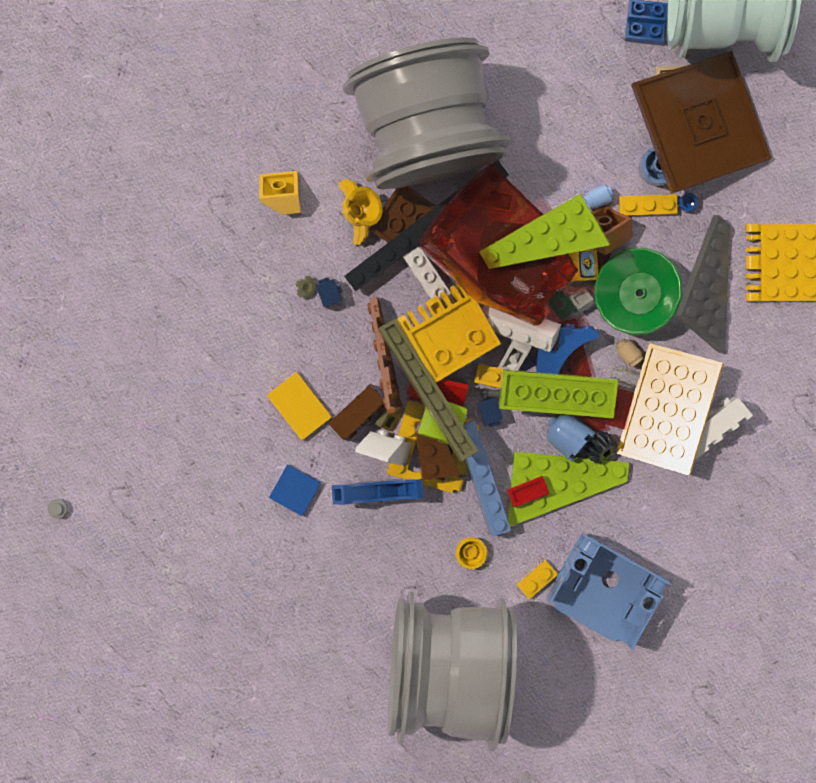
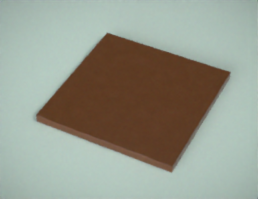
M733 51L631 84L671 194L772 159Z

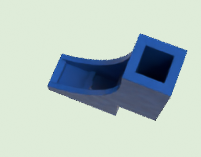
M563 324V328L560 327L556 350H553L554 346L550 352L537 349L535 372L558 374L567 357L582 344L598 339L599 331L594 330V326H583L582 329H575V325Z
M392 479L332 485L333 505L423 498L422 479Z

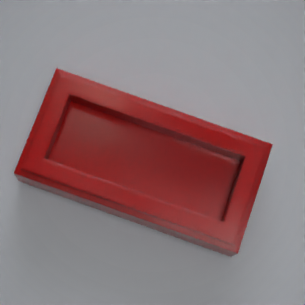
M543 476L507 489L514 508L550 494Z

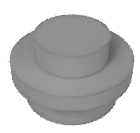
M55 499L48 504L47 510L51 517L61 518L67 512V505L64 501Z

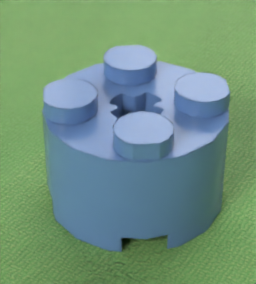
M652 147L641 157L639 172L642 179L649 185L663 186L667 182L662 169L660 170L656 167L659 160L654 147Z

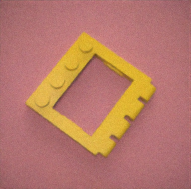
M408 400L398 433L399 436L406 438V442L412 443L406 465L389 463L386 474L402 479H421L419 471L408 470L416 443L413 422L422 421L426 408L425 405ZM466 418L465 422L473 419ZM453 451L452 457L460 474L466 475L468 468L465 460L460 462ZM450 476L445 477V480L437 478L422 480V483L429 487L453 493V490L461 492L464 478Z

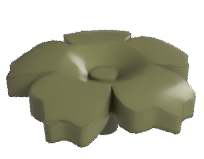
M305 276L304 280L300 279L297 281L296 286L299 287L297 289V296L300 298H311L314 296L313 291H316L317 283L313 282L314 280L311 276Z

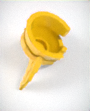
M342 179V182L338 181L339 188L346 196L342 205V214L353 225L354 245L360 246L368 237V227L376 224L381 219L383 212L382 203L374 190L369 187H358L354 181Z

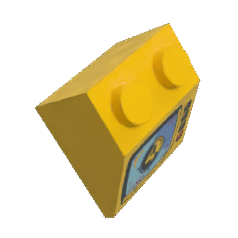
M588 249L557 255L560 283L597 280V250Z

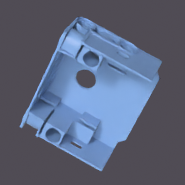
M582 533L560 570L546 599L550 604L552 602L555 603L556 610L611 641L621 640L633 650L661 599L664 598L662 594L666 586L672 583L663 576L652 572L625 555L604 545L590 535ZM577 559H583L580 566H574ZM608 571L617 573L619 577L618 584L613 588H608L602 583V576ZM649 597V602L643 604V600Z

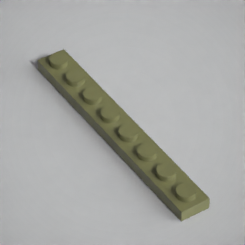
M396 318L379 327L378 331L459 461L462 462L476 454L478 449Z

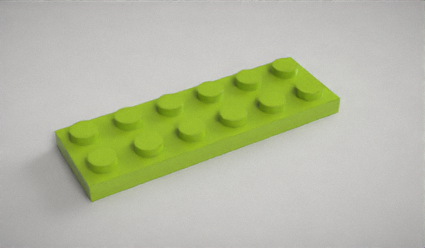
M503 369L499 409L614 418L618 380Z

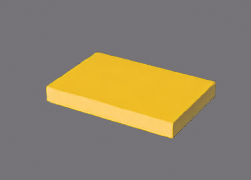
M298 372L267 394V397L301 441L332 418Z

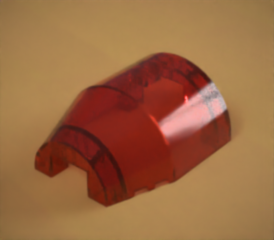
M491 163L478 172L450 199L428 225L417 244L432 261L476 302L533 326L540 325L550 312L546 305L556 290L569 284L578 271L569 254L488 268L479 253L481 250L543 215Z

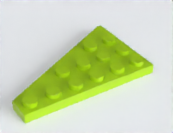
M514 451L511 488L543 476L550 494L515 508L509 499L507 519L509 526L516 525L627 482L629 462L607 460L602 464H595L589 458L575 457V460L570 462L565 456Z

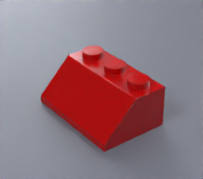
M444 379L436 382L447 402L463 407L468 389L467 384ZM409 381L407 395L410 396V400L421 402L420 396Z

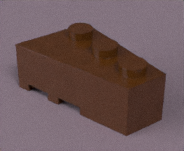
M369 384L328 423L329 426L343 440L346 438L351 440L358 433L356 429L360 425L364 427L372 420L369 416L374 412L378 414L384 409L383 397Z
M422 421L413 422L421 479L429 480L461 475L447 445L438 442L437 439L419 435L418 432Z

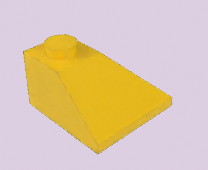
M298 172L260 174V202L281 215L301 213Z

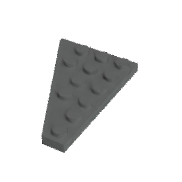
M713 215L675 316L718 353H724L726 344L730 225L720 215Z

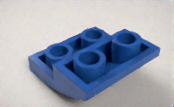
M629 0L625 41L663 45L668 3Z

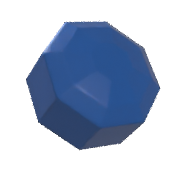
M685 193L679 199V208L683 212H692L698 206V199L693 193Z

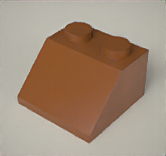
M606 205L592 212L610 242L609 246L593 249L607 255L633 238L632 218Z

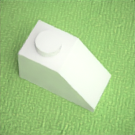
M512 339L498 368L518 371L529 353L531 345Z

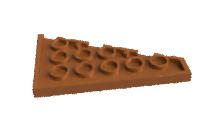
M379 297L369 298L370 303H367L369 314H372L373 322L371 324L376 339L373 341L375 352H378L379 359L377 363L382 377L379 379L381 390H384L385 398H383L385 409H387V413H393L402 410L403 406L391 350L378 331L379 327L385 325Z

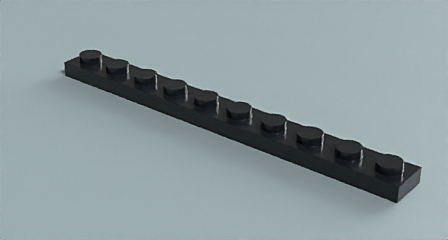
M499 161L492 163L344 277L355 292L506 179L509 176L508 172Z

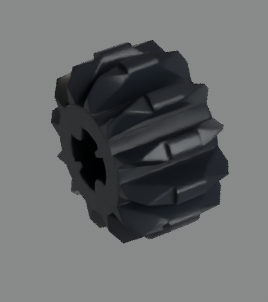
M601 431L599 434L596 433L593 438H590V441L586 443L584 451L595 464H602L612 457L611 455L616 452L615 449L618 444L611 434Z

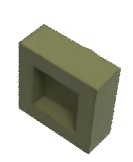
M384 407L378 415L375 424L391 431L399 415L395 412L387 413V409Z

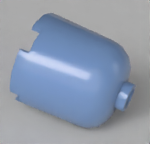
M562 414L558 418L554 416L547 424L549 429L546 436L549 443L572 462L575 460L574 456L577 453H581L586 447V443L590 441L589 436L592 437L596 433L573 415Z

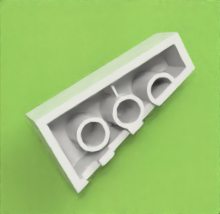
M726 397L719 402L720 407L715 411L713 409L710 410L696 459L710 449L709 445L711 443L714 445L725 437L724 433L726 431L731 432L740 426L739 421L743 418L748 420L753 416L739 398Z

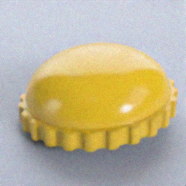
M477 537L464 538L456 546V560L465 569H478L487 559V547Z

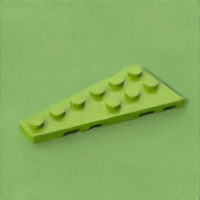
M580 193L486 247L479 253L488 268L491 269L609 246L610 242L583 195Z

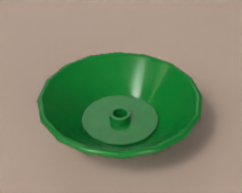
M648 248L626 249L612 256L600 269L594 285L595 304L601 317L615 330L629 335L649 334L664 327L676 314L682 299V279L674 263L662 253ZM639 290H642L643 295L640 297L637 296V292Z

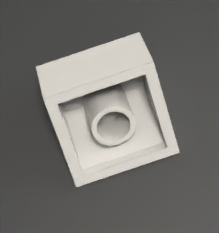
M378 430V433L370 431L356 447L355 452L385 462L406 465L412 443L406 442V438L395 435L394 438L390 437L389 432Z

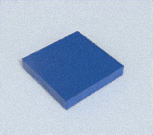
M287 464L269 498L303 516L321 482Z

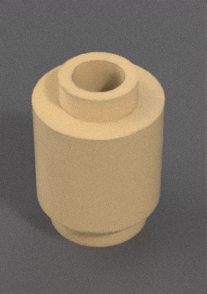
M624 338L616 345L617 349L615 352L627 365L629 364L631 367H634L643 359L642 352L631 339L626 341Z

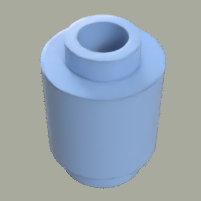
M603 184L587 192L588 195L584 196L592 210L612 202L611 197L614 194L609 186L605 187Z

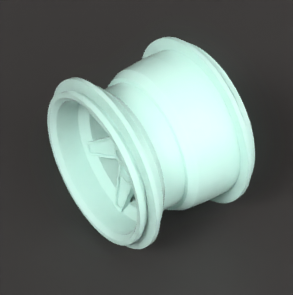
M667 0L668 48L670 50L676 49L678 58H684L688 48H726L733 45L736 40L753 41L761 52H766L769 62H776L780 55H786L792 46L799 19L801 0Z

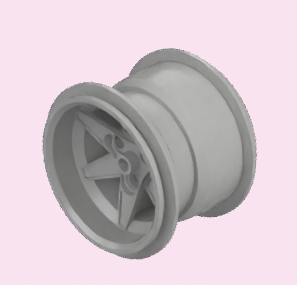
M468 37L430 41L383 54L358 65L349 72V80L344 83L343 91L347 95L355 96L365 129L371 136L376 137L380 152L372 163L373 170L365 175L368 182H375L377 189H396L414 186L475 170L496 162L507 155L506 147L512 144L511 137L500 136L498 129L488 125L483 110L487 104L488 92L482 62L490 55L488 47L479 45L477 39Z
M408 592L406 603H404V599H398L393 634L388 703V735L394 736L395 732H397L398 745L403 744L405 735H414L422 726L441 727L442 732L453 737L487 741L489 751H495L498 743H506L512 720L516 682L517 625L514 608H506L505 600L498 599L495 608L458 607L449 611L448 615L433 614L427 610L423 603L414 602L413 592Z

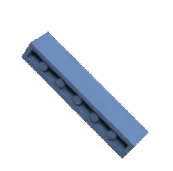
M474 420L466 421L463 427L478 449V452L467 458L465 462L488 532L494 537L511 531L476 423Z

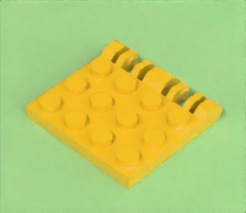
M745 224V232L760 233V235H745L748 241L760 240V247H746V252H760V256H745L746 270H760V273L746 274L748 279L760 278V285L746 286V290H760V293H746V301H816V224Z
M464 280L456 284L457 288L454 285L450 287L451 293L457 302L452 304L445 292L440 293V297L447 308L443 307L437 296L424 302L426 309L431 315L430 318L423 306L419 305L417 307L418 313L424 320L423 322L418 323L411 311L407 312L408 319L405 315L397 318V322L435 382L501 344Z

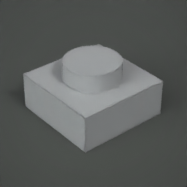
M582 287L568 297L579 313L595 304L593 297L585 287Z

